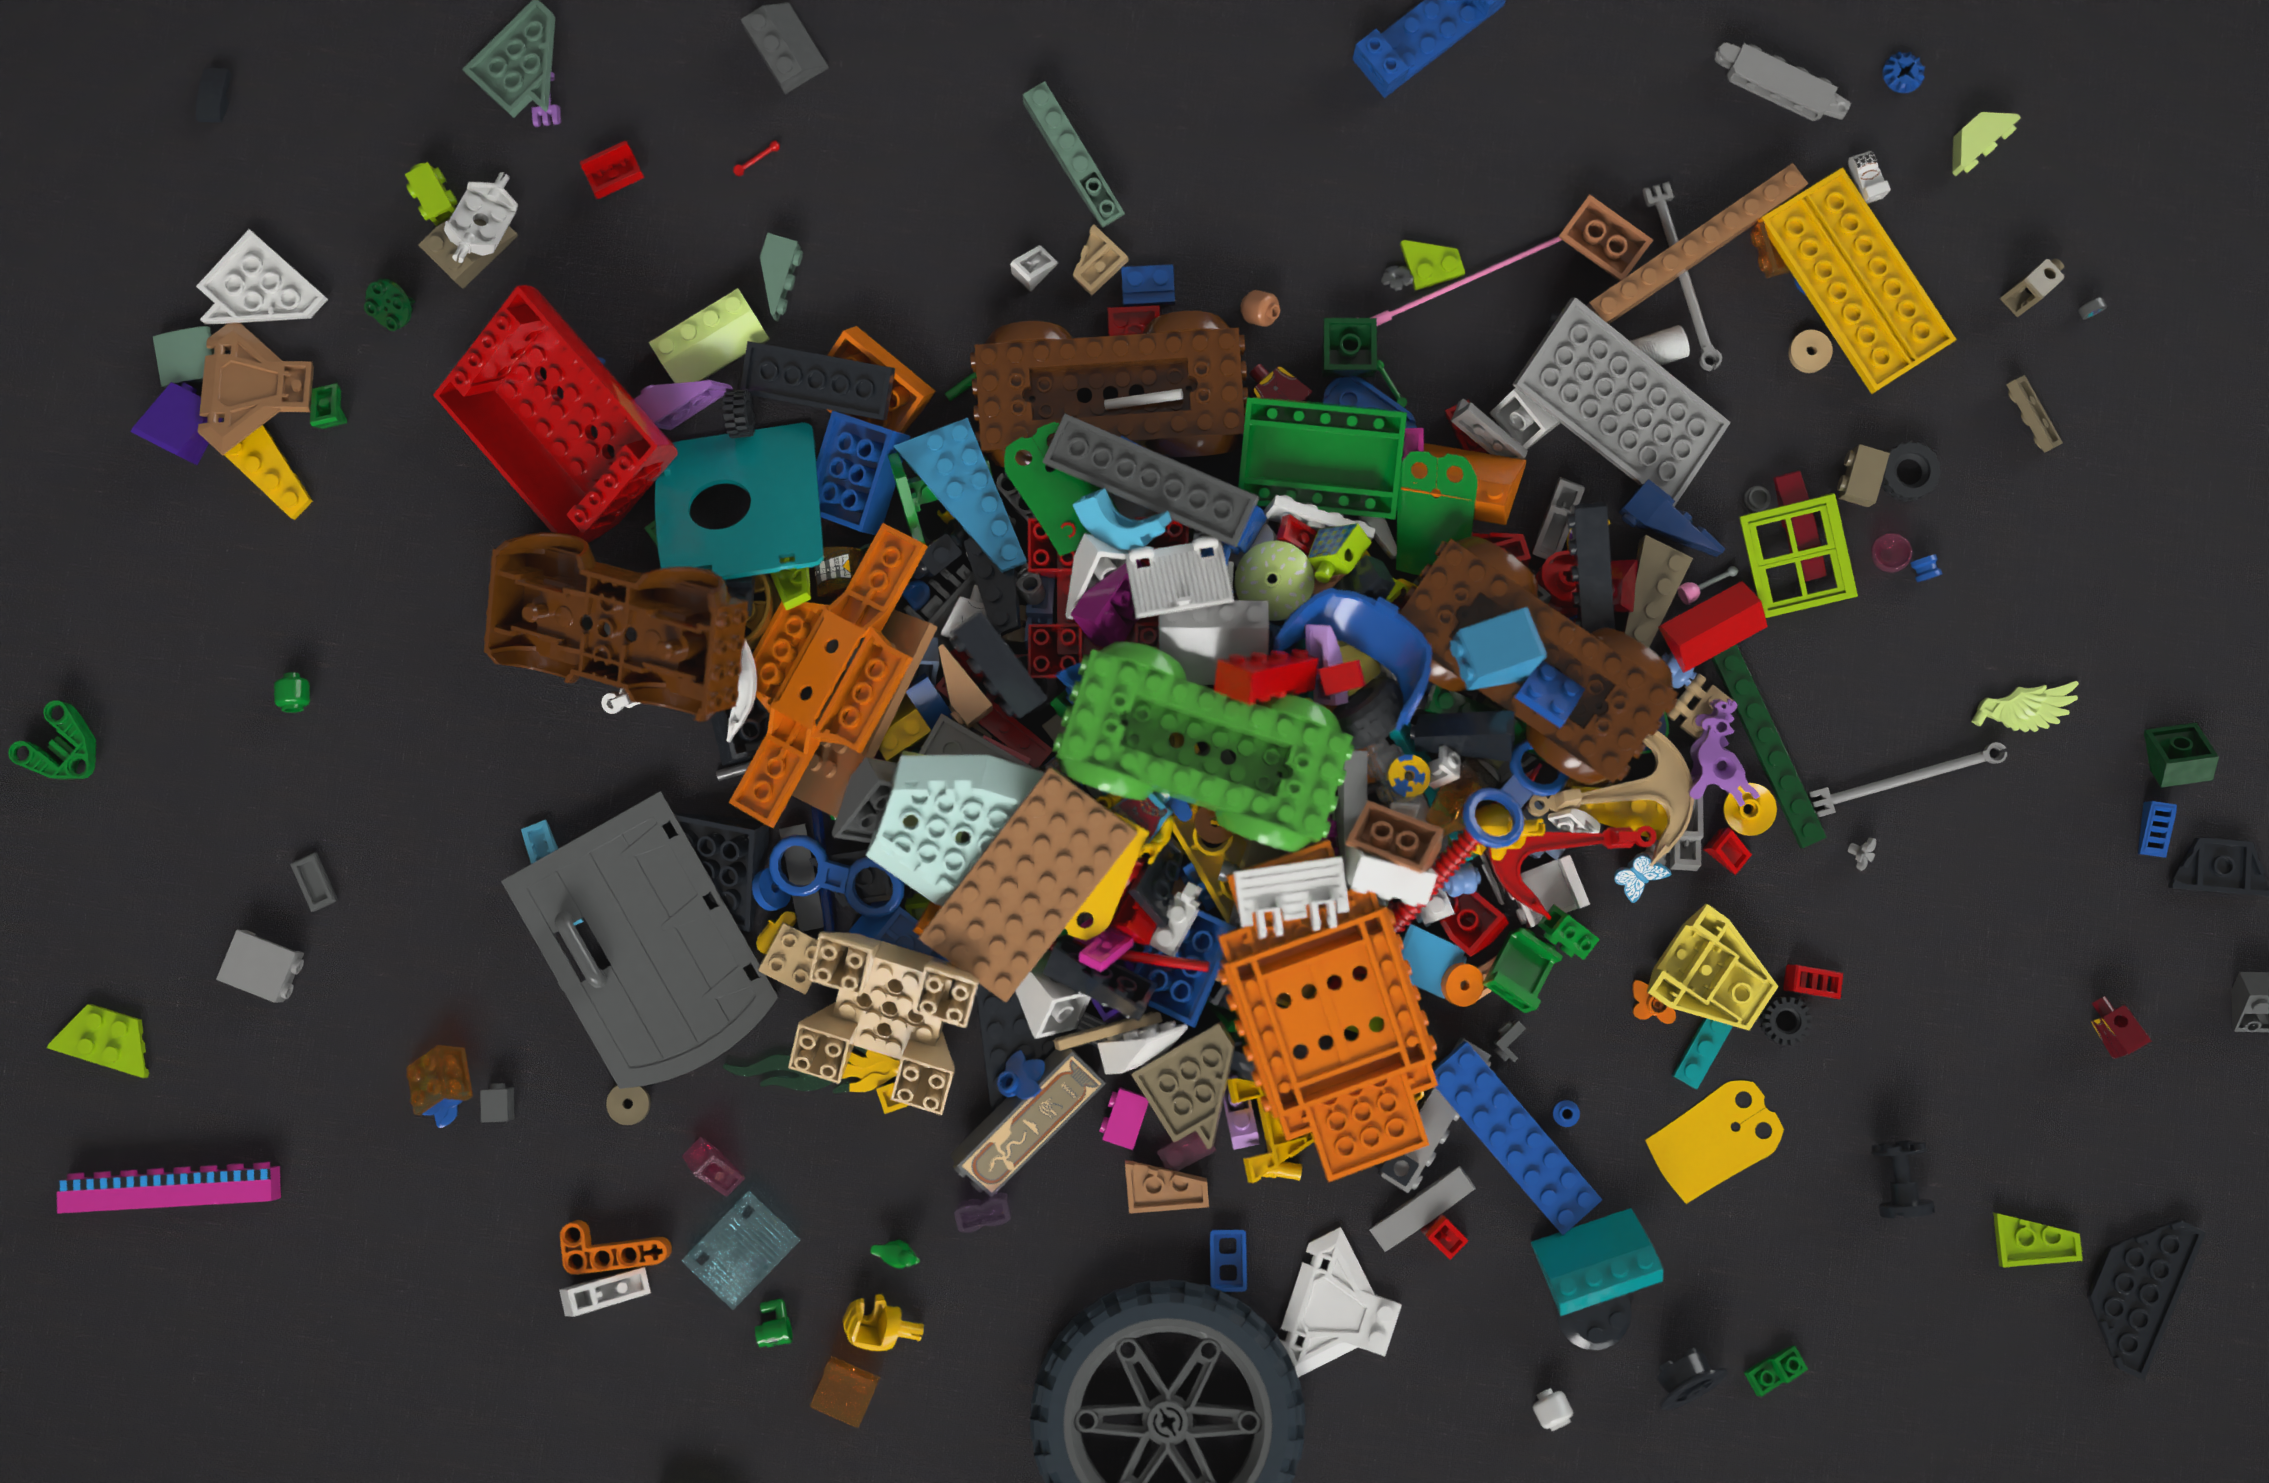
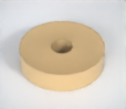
M1803 331L1791 341L1788 350L1789 359L1792 365L1802 372H1817L1829 363L1833 352L1832 344L1829 338L1820 331ZM1807 348H1812L1814 355H1809Z

